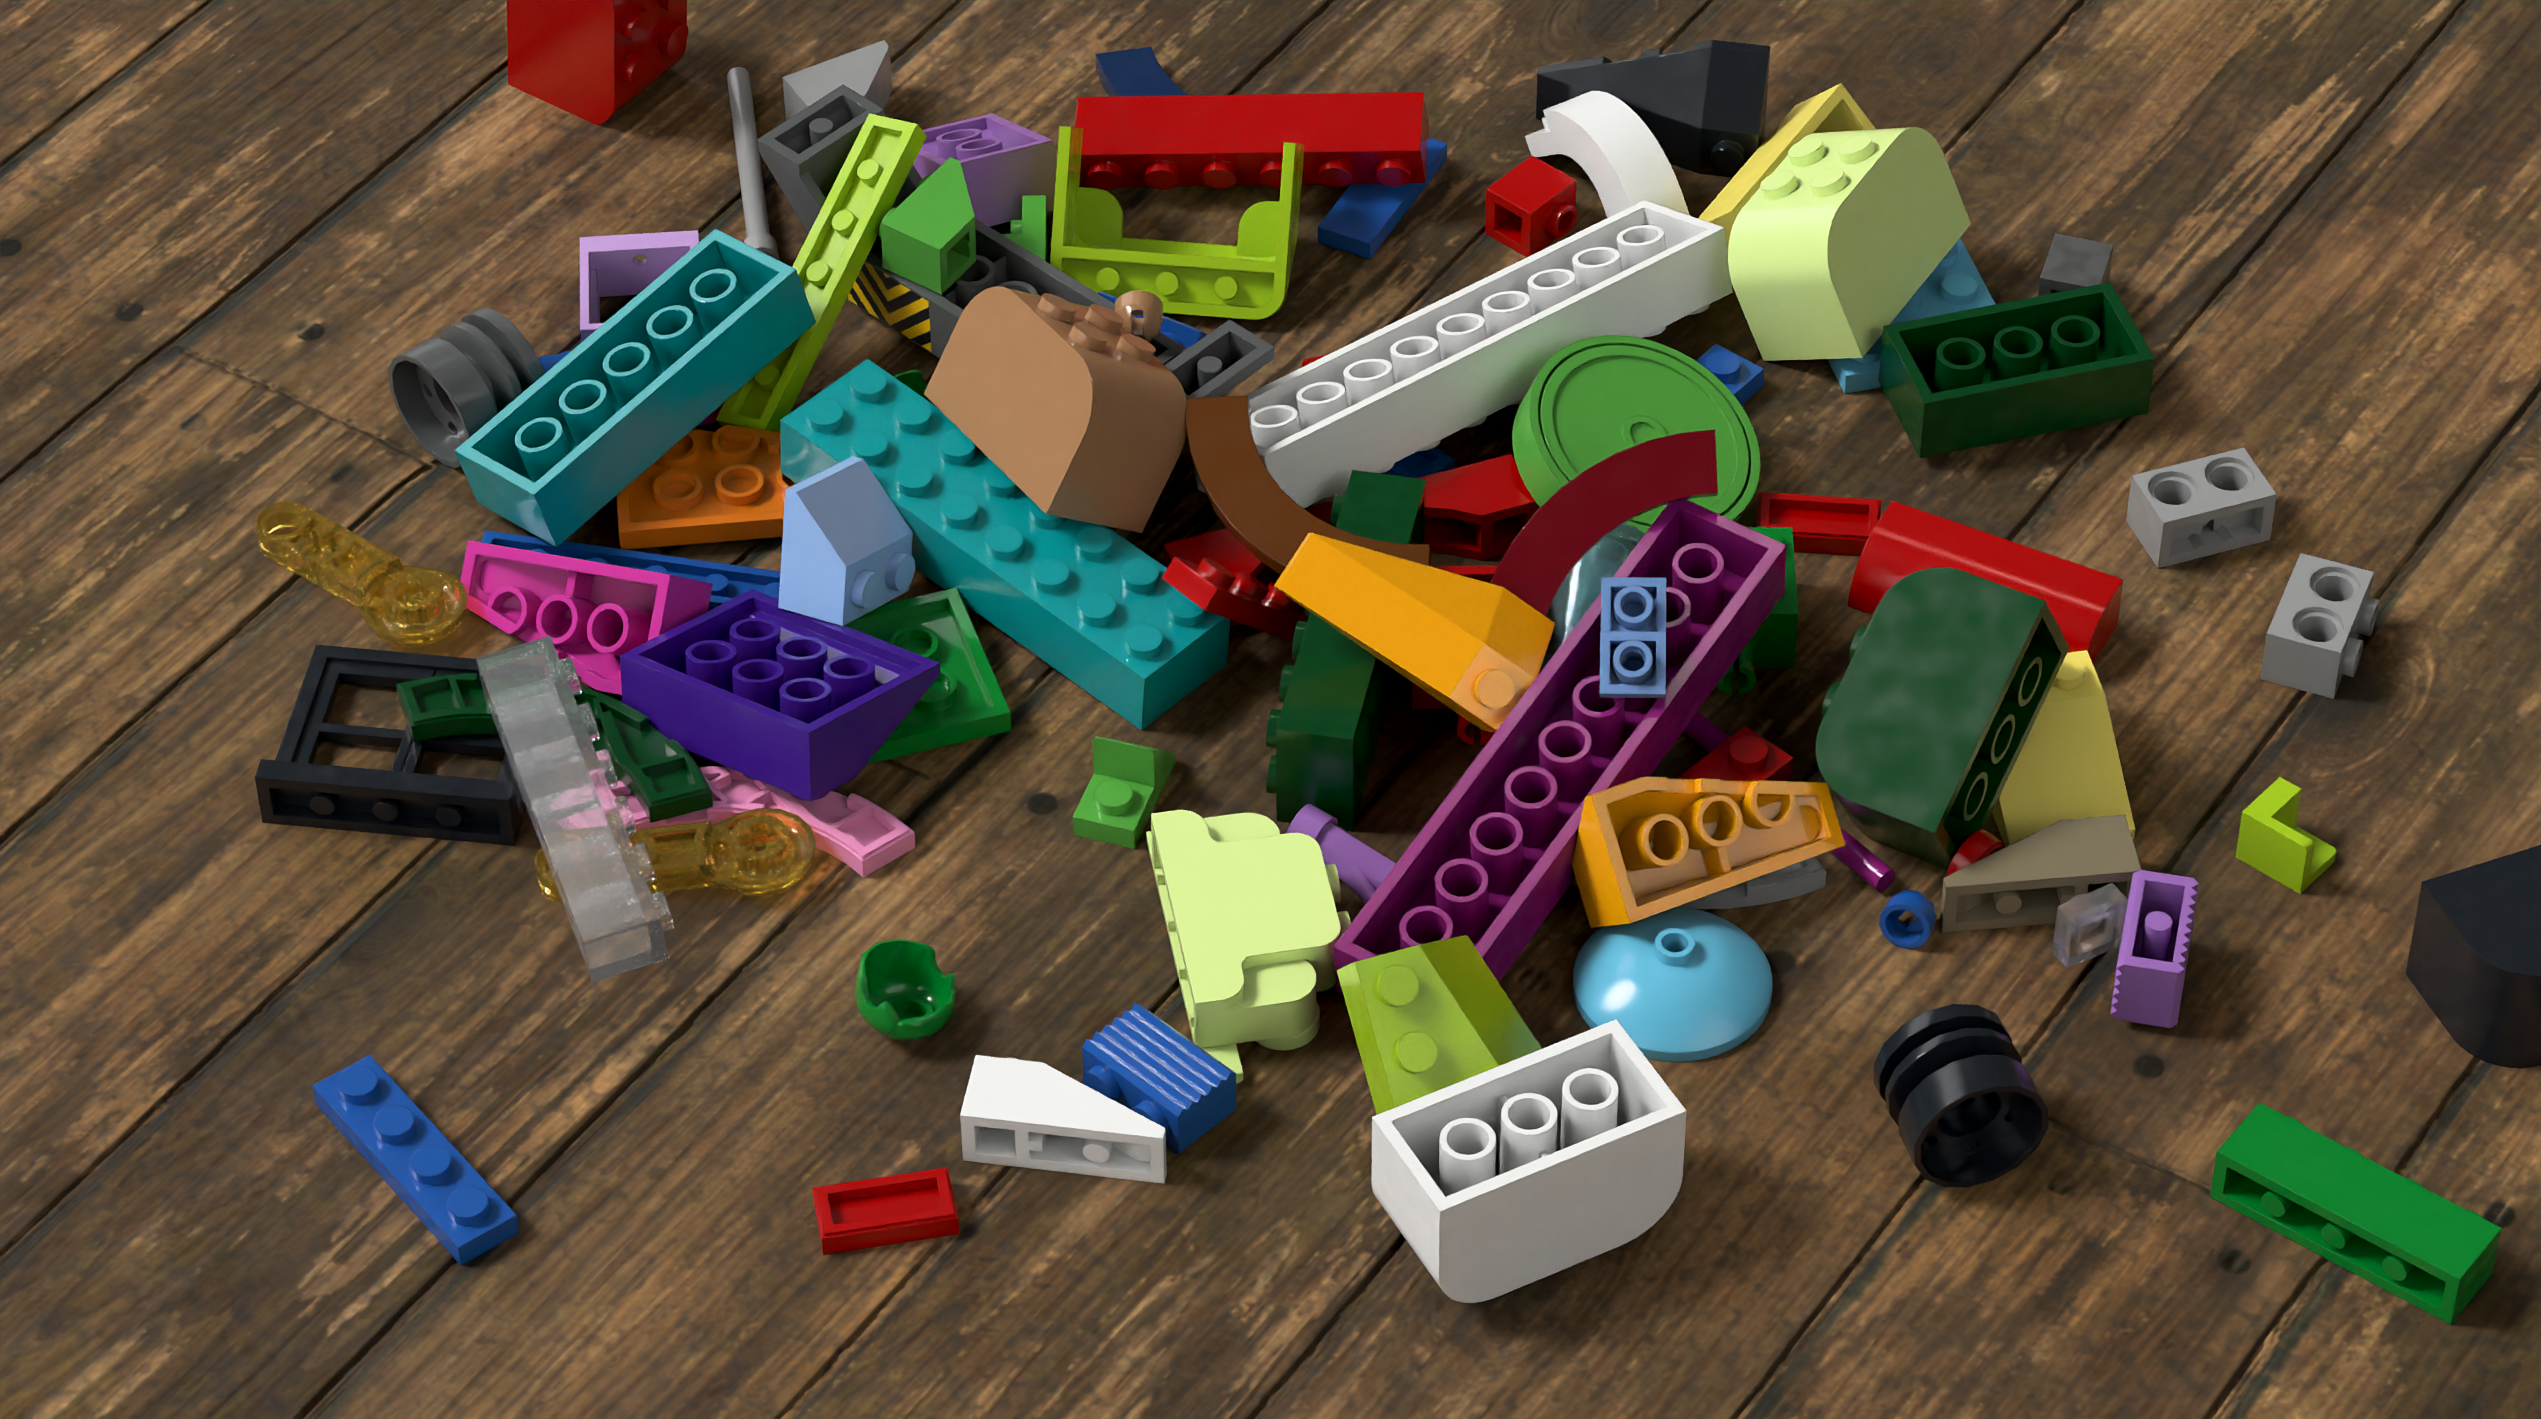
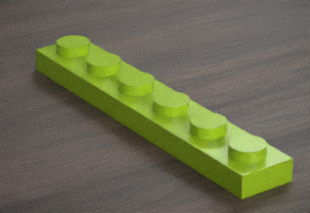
M869 113L792 266L797 270L816 323L724 402L716 418V421L722 427L733 425L776 432L781 431L780 420L790 413L879 234L881 222L886 213L892 208L927 138V135L918 124Z

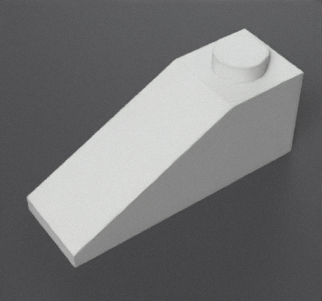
M975 1056L960 1113L963 1161L1165 1184L1167 1165L1166 1130L1164 1127L1043 1062L1019 1060L1016 1058Z

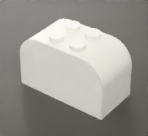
M1615 1019L1373 1116L1372 1190L1379 1203L1446 1296L1463 1303L1490 1300L1624 1245L1652 1227L1669 1209L1682 1183L1687 1110Z

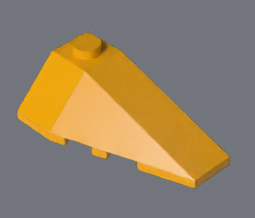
M1308 533L1273 586L1479 729L1494 733L1539 675L1555 625L1553 621L1504 587L1314 533Z
M1646 776L1585 797L1572 867L1590 927L1594 928L1636 922L1845 846V841L1827 783L1764 780L1728 781L1706 778L1670 779L1667 777Z

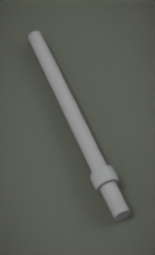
M735 67L727 73V82L747 236L743 243L779 260L777 242L770 235L750 75L747 69Z

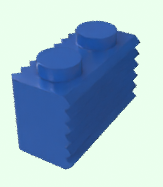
M1134 1003L1130 1011L1125 1010L1121 1018L1115 1017L1111 1025L1106 1024L1102 1032L1096 1031L1092 1040L1086 1039L1082 1046L1083 1084L1164 1127L1166 1130V1147H1170L1174 1155L1181 1153L1236 1110V1073L1139 1003Z

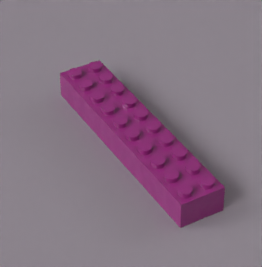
M1689 500L1667 504L1613 576L1666 578L1665 698H1600V593L1334 945L1337 992L1343 995L1337 970L1353 962L1420 944L1463 935L1469 937L1499 983L1576 878L1572 861L1585 797L1640 777L1651 776L1785 593L1786 545Z

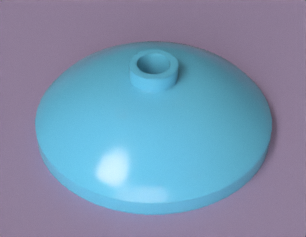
M1674 907L1630 924L1599 928L1582 946L1573 970L1574 1000L1579 1013L1587 1025L1593 1029L1616 1019L1646 1059L1657 1061L1686 1062L1701 1060L1720 1055L1737 1047L1754 1034L1763 1023L1770 1008L1772 998L1771 968L1764 952L1756 941L1728 920L1702 910L1686 907Z

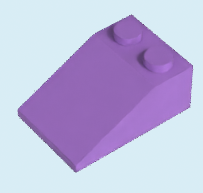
M993 113L923 130L927 138L913 164L917 172L923 179L927 175H932L948 158L952 157L959 160L975 218L992 228L994 225L1010 222L1011 220H1022V196L1046 195L1047 212L1054 211L1057 160L1052 139Z

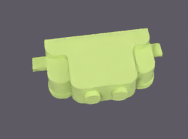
M1188 810L1151 813V831L1146 832V841L1193 1042L1236 1073V1084L1243 1081V1069L1237 1043L1256 1041L1266 1048L1292 1050L1308 1044L1318 1033L1320 1027V1008L1316 1001V992L1328 990L1336 984L1334 945L1351 924L1348 911L1337 912L1335 906L1336 903L1341 901L1338 871L1335 864H1324L1321 848L1315 839L1302 833L1280 834L1277 825L1271 819L1261 814L1237 813L1202 818Z

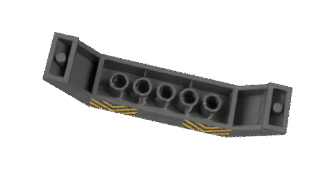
M843 84L757 139L760 155L808 234L869 113L885 117L883 108ZM914 165L892 208H897L911 195L922 180ZM976 218V262L942 295L884 269L882 264V242L878 234L847 296L849 302L938 358H941L953 330L968 303L981 291L990 287L1000 286L1040 296L1044 293H1049L1079 305L1090 307L1091 304H1097L1112 311L1115 308V304ZM1230 319L1187 348L1160 331L1149 342L1156 349L1154 356L1181 383L1186 398L1221 397L1275 359V347Z

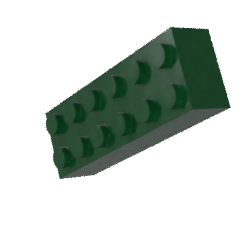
M1352 470L1346 493H1336L1334 496L1330 525L1354 535L1373 540L1399 544H1425L1426 480ZM1305 609V614L1309 616L1308 622L1298 621L1293 637L1292 657L1296 659L1295 666L1285 664L1281 675L1279 701L1283 703L1282 710L1272 709L1268 719L1266 747L1276 748V755H1272L1270 759L1266 790L1267 793L1276 794L1277 821L1291 823L1296 814L1305 805L1312 804L1337 818L1338 826L1346 831L1353 832L1397 671Z

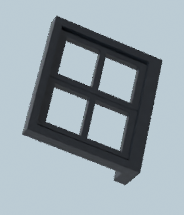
M316 645L276 759H261L255 774L262 823L515 846L547 742L511 735L510 740L453 735L414 742L408 725H406L405 730L332 724L327 723L341 683L396 688V684L463 673H478L479 680L516 681L519 674L565 682L563 667ZM321 741L399 748L391 771L313 764ZM425 751L504 758L497 780L418 773Z

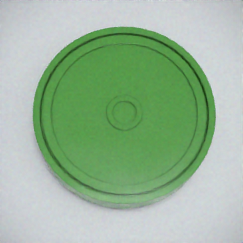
M1622 335L1590 337L1572 343L1556 352L1537 374L1517 410L1513 424L1512 446L1515 462L1527 490L1539 507L1548 501L1561 487L1586 469L1617 452L1649 440L1674 434L1715 429L1717 496L1688 500L1737 522L1753 497L1758 484L1761 466L1760 451L1753 426L1732 392L1713 373L1694 359L1666 345L1638 337ZM1667 505L1645 512L1624 522L1604 536L1592 549L1625 561Z

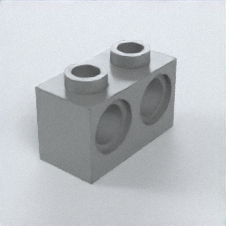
M2240 448L2132 475L2126 522L2156 567L2162 568L2270 540L2277 494L2245 448Z
M2300 553L2266 634L2260 679L2334 699L2343 675L2354 677L2363 649V640L2358 639L2359 635L2370 636L2376 622L2380 600L2370 598L2374 572Z

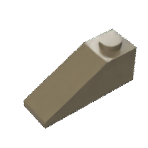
M2126 815L2060 820L1943 879L1939 919L1941 933L2125 917L2132 875L2134 872L2141 870Z

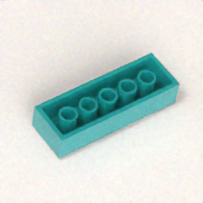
M714 229L454 450L477 503L551 545L558 547L816 323L797 270Z

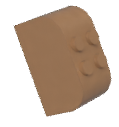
M995 286L977 294L962 312L924 392V395L1045 514L1142 533L1179 458L1187 433V400L1183 387L1177 377L1154 356L1155 347L1146 340L1126 331L1122 327L1124 319L1116 312L1097 304H1091L1088 307L1071 303L1049 293H1044L1040 296Z

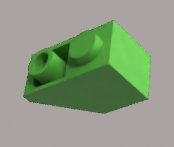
M952 157L948 158L932 175L925 176L920 181L917 189L897 208L890 209L884 216L879 228V238L882 242L883 268L941 295L976 262L975 215L961 162Z

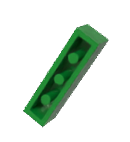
M2260 1102L2216 1152L2210 1191L2212 1199L2450 1325L2493 1274L2501 1227L2485 1220L2479 1214L2466 1210L2429 1191L2418 1182L2405 1178L2364 1157L2358 1151L2345 1147L2308 1128L2297 1119L2285 1116Z

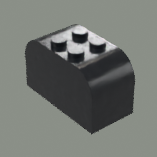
M2541 845L2423 881L2405 973L2459 1046L2478 1059L2502 1067L2530 1068L2541 1066Z

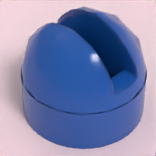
M1904 890L1895 894L1887 902L1880 915L1879 926L1881 932L1888 941L1898 947L1913 949L1922 946L1928 940L1935 927V905L1932 901L1922 896L1921 892ZM1906 910L1915 914L1907 925L1899 919Z

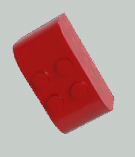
M507 0L508 85L595 125L602 124L681 60L686 50L689 32L687 26V0Z

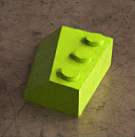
M1467 935L1420 944L1367 958L1337 970L1377 1115L1542 1049Z

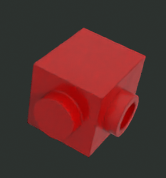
M1530 156L1486 189L1485 234L1525 257L1543 250L1557 238L1564 237L1575 226L1577 218V180L1540 159Z

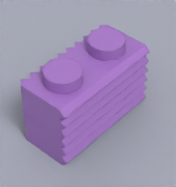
M2138 870L2133 873L2116 966L2110 1012L2116 1020L2166 1028L2177 1025L2199 883L2194 878L2146 870Z

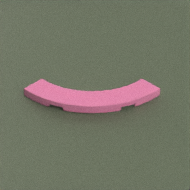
M726 766L699 767L711 789L713 807L650 823L642 805L621 781L586 792L552 808L553 825L590 860L612 849L659 834L703 828H738L777 834L807 843L831 854L864 878L915 848V834L913 830L891 813L859 795L851 793L849 797L830 791L825 797L812 802L794 798L789 792L763 781L749 779L743 773Z

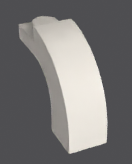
M1590 91L1543 110L1545 115L1542 118L1544 129L1525 136L1531 156L1542 157L1563 154L1576 161L1594 184L1607 218L1643 200L1690 216L1678 180L1657 139L1643 120L1627 104L1609 93Z

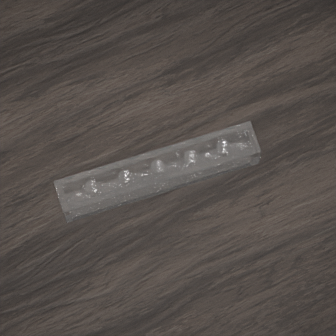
M550 636L476 658L486 703L592 983L669 959L663 932L674 929L672 916L663 891L651 894L647 883L655 881V876L644 843L632 846L628 835L636 833V827L625 795L613 798L610 788L618 786L609 753L607 749L595 752L592 742L599 740L600 737L591 707L588 702L577 706L574 696L582 694L571 657L559 660Z

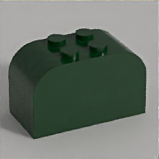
M1948 567L1927 568L1914 572L1899 580L1886 592L1879 602L1869 625H1862L1853 638L1850 647L1851 662L1842 681L1833 683L1825 696L1822 706V716L1824 718L1816 738V759L1820 772L1854 825L1865 836L1880 844L1948 870L1953 857L1962 844L1973 833L1985 828L2070 648L2045 600L1965 571Z

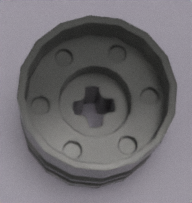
M486 307L474 310L462 317L461 321L443 328L439 338L434 336L425 339L393 358L388 369L390 390L397 410L408 430L425 451L442 464L453 468L461 466L454 450L545 374L532 346L518 328L498 311Z

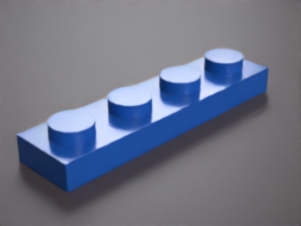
M371 1055L312 1085L315 1104L461 1266L519 1234L517 1215Z

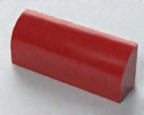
M1892 500L1865 543L1854 572L1848 598L1849 607L1873 615L1886 592L1904 577L1927 568H1955L2045 600L2070 647L2068 653L2087 650L2094 664L2118 625L2123 579Z

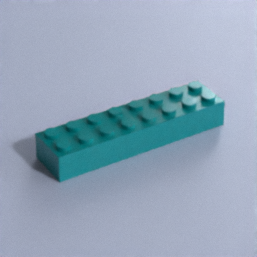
M866 359L780 420L781 473L795 483H799L852 456L864 459L913 532L911 556L915 560L916 570L944 590L957 588L965 605L1141 731L1227 665L1230 619L1203 610L1163 580L1162 576L1167 570L1165 566L1109 527L1045 514L935 405L869 359Z

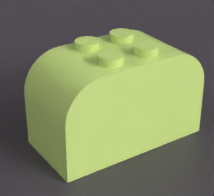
M1919 127L1809 134L1789 149L1786 158L1771 175L1761 182L1760 188L1738 213L1729 238V273L1734 291L1763 361L1863 358L1882 335L1883 326L1891 324L1971 225L1945 155L1937 140L1928 131Z

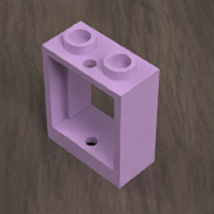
M698 230L580 237L581 342L604 324L600 323V297L638 295L699 243ZM637 255H644L647 258L644 260H637L634 257Z

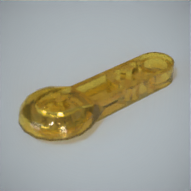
M293 501L270 504L256 515L254 523L261 552L266 557L359 608L368 628L384 642L398 647L409 648L435 644L450 636L464 619L468 596L464 584L453 574L434 568L402 565L401 558L310 508ZM298 527L292 533L284 535L271 534L279 528Z
M757 808L738 813L713 826L711 821L553 840L542 846L538 851L534 864L541 893L547 899L558 903H572L718 886L746 897H768L783 893L800 882L812 866L816 841L811 827L798 815L782 809ZM756 847H766V850L756 851ZM635 860V865L626 866V861ZM601 862L603 870L596 871L594 863ZM564 863H576L582 866L578 873L567 878H556L549 874L553 868Z

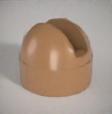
M1137 290L1122 294L1115 302L1114 312L1124 319L1122 327L1130 334L1138 336L1147 342H1150L1159 334L1163 323V303L1158 296L1147 291ZM1132 315H1143V318H1133Z

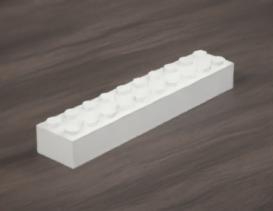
M1643 200L1244 395L1248 396L1251 407V429L1258 454L1269 474L1280 488L1302 508H1306L1324 498H1332L1336 493L1343 494L1347 490L1352 470L1384 473L1390 470L1395 462L1417 451L1432 449L1439 445L1441 439L1463 428L1482 424L1487 416L1508 405L1520 404L1540 369L1556 352L1579 340L1604 335H1622L1638 338L1655 336L1662 333L1667 325L1687 315L1704 312L1711 303L1733 293L1728 265L1725 228ZM1194 465L1198 490L1206 493Z

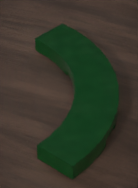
M463 673L428 677L396 684L398 700L414 742L462 734H501L537 739L577 752L611 772L633 793L642 805L650 823L713 807L712 792L700 768L680 743L673 739L669 740L665 735L652 727L650 719L643 713L617 699L592 689L560 680L519 674L516 681L479 680L478 673Z

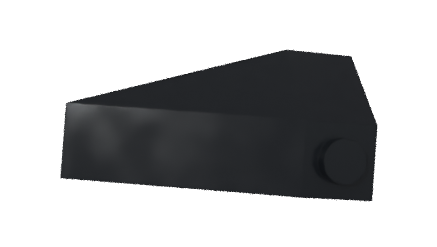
M1708 40L1693 43L1692 50L1662 54L1661 48L1643 50L1641 57L1636 59L1612 62L1606 57H1598L1539 66L1537 73L1536 119L1542 121V118L1545 117L1543 110L1587 92H1606L1627 104L1643 120L1657 139L1671 165L1698 174L1734 177L1764 142L1770 46Z

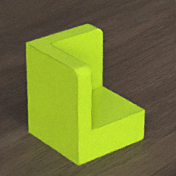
M2279 777L2242 811L2236 858L2301 894L2335 862L2336 848L2296 826L2301 788Z

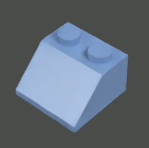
M852 456L785 489L778 608L844 626L909 591V585L915 573V560L911 556L913 532L864 459Z

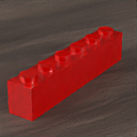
M1424 92L1077 97L1075 127L1083 128L1080 187H1093L1103 190H1113L1118 187H1152L1167 190L1176 186H1209L1216 189H1226L1234 185H1266L1272 188H1280L1284 142L1304 144L1302 185L1324 184L1337 188L1349 184H1383L1390 187H1399L1407 183H1426L1429 120Z

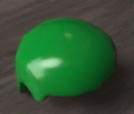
M905 939L877 942L861 955L855 982L857 1008L863 1019L872 1028L891 1039L913 1041L930 1037L954 1015L956 990L954 989L956 985L955 975L949 973L945 976L937 965L935 950L925 943Z

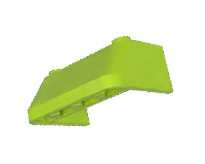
M1059 126L1050 264L1096 293L1102 291L1115 297L1137 290L1153 293L1161 299L1163 313L1259 320L1268 318L1280 310L1287 296L1298 236L1304 144L1284 142L1280 201H1262L1249 207L1239 223L1237 246L1122 237L1124 215L1117 198L1103 189L1079 187L1083 128Z

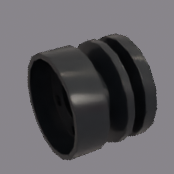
M1951 1004L1924 1012L1903 1024L1883 1044L1873 1064L1874 1084L1885 1101L1890 1116L1899 1127V1135L1914 1165L1925 1180L1942 1187H1971L2001 1177L2020 1166L2038 1148L2048 1129V1107L2032 1077L2022 1064V1058L2012 1043L2006 1027L1995 1012L1979 1005Z

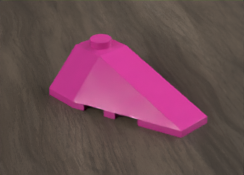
M468 540L457 602L505 633L517 636L540 651V655L549 661L563 665L582 678V682L593 689L622 695L620 655L707 612L713 584L670 574Z

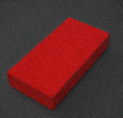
M1759 492L1756 527H1792L1794 552L1860 556L1870 533L1881 517L1882 500Z
M948 1167L812 1188L813 1204L823 1255L960 1234L959 1218Z

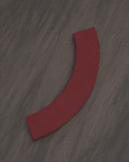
M1715 429L1684 432L1649 440L1617 452L1586 469L1561 487L1534 513L1509 546L1498 564L1490 584L1504 587L1546 616L1556 593L1569 573L1584 555L1618 526L1636 516L1667 504L1692 498L1717 496Z

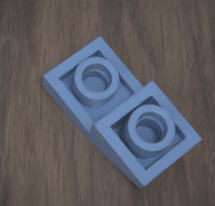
M1601 577L1600 698H1665L1666 578Z

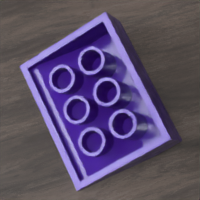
M753 589L620 655L622 702L646 715L650 719L652 727L665 735L669 740H676L686 750L695 753L703 760L715 761L743 773L749 779L763 781L789 792L794 798L810 802L825 797L830 791L856 778L940 676L939 662L845 625L840 626L778 608L779 599Z

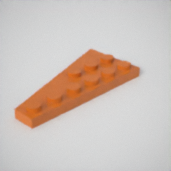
M725 425L716 432L692 429L617 495L620 549L627 550L783 537L785 489L797 483L781 473V432Z

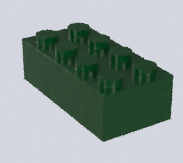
M2111 282L1883 326L1878 381L1919 458L2147 414L2155 358Z

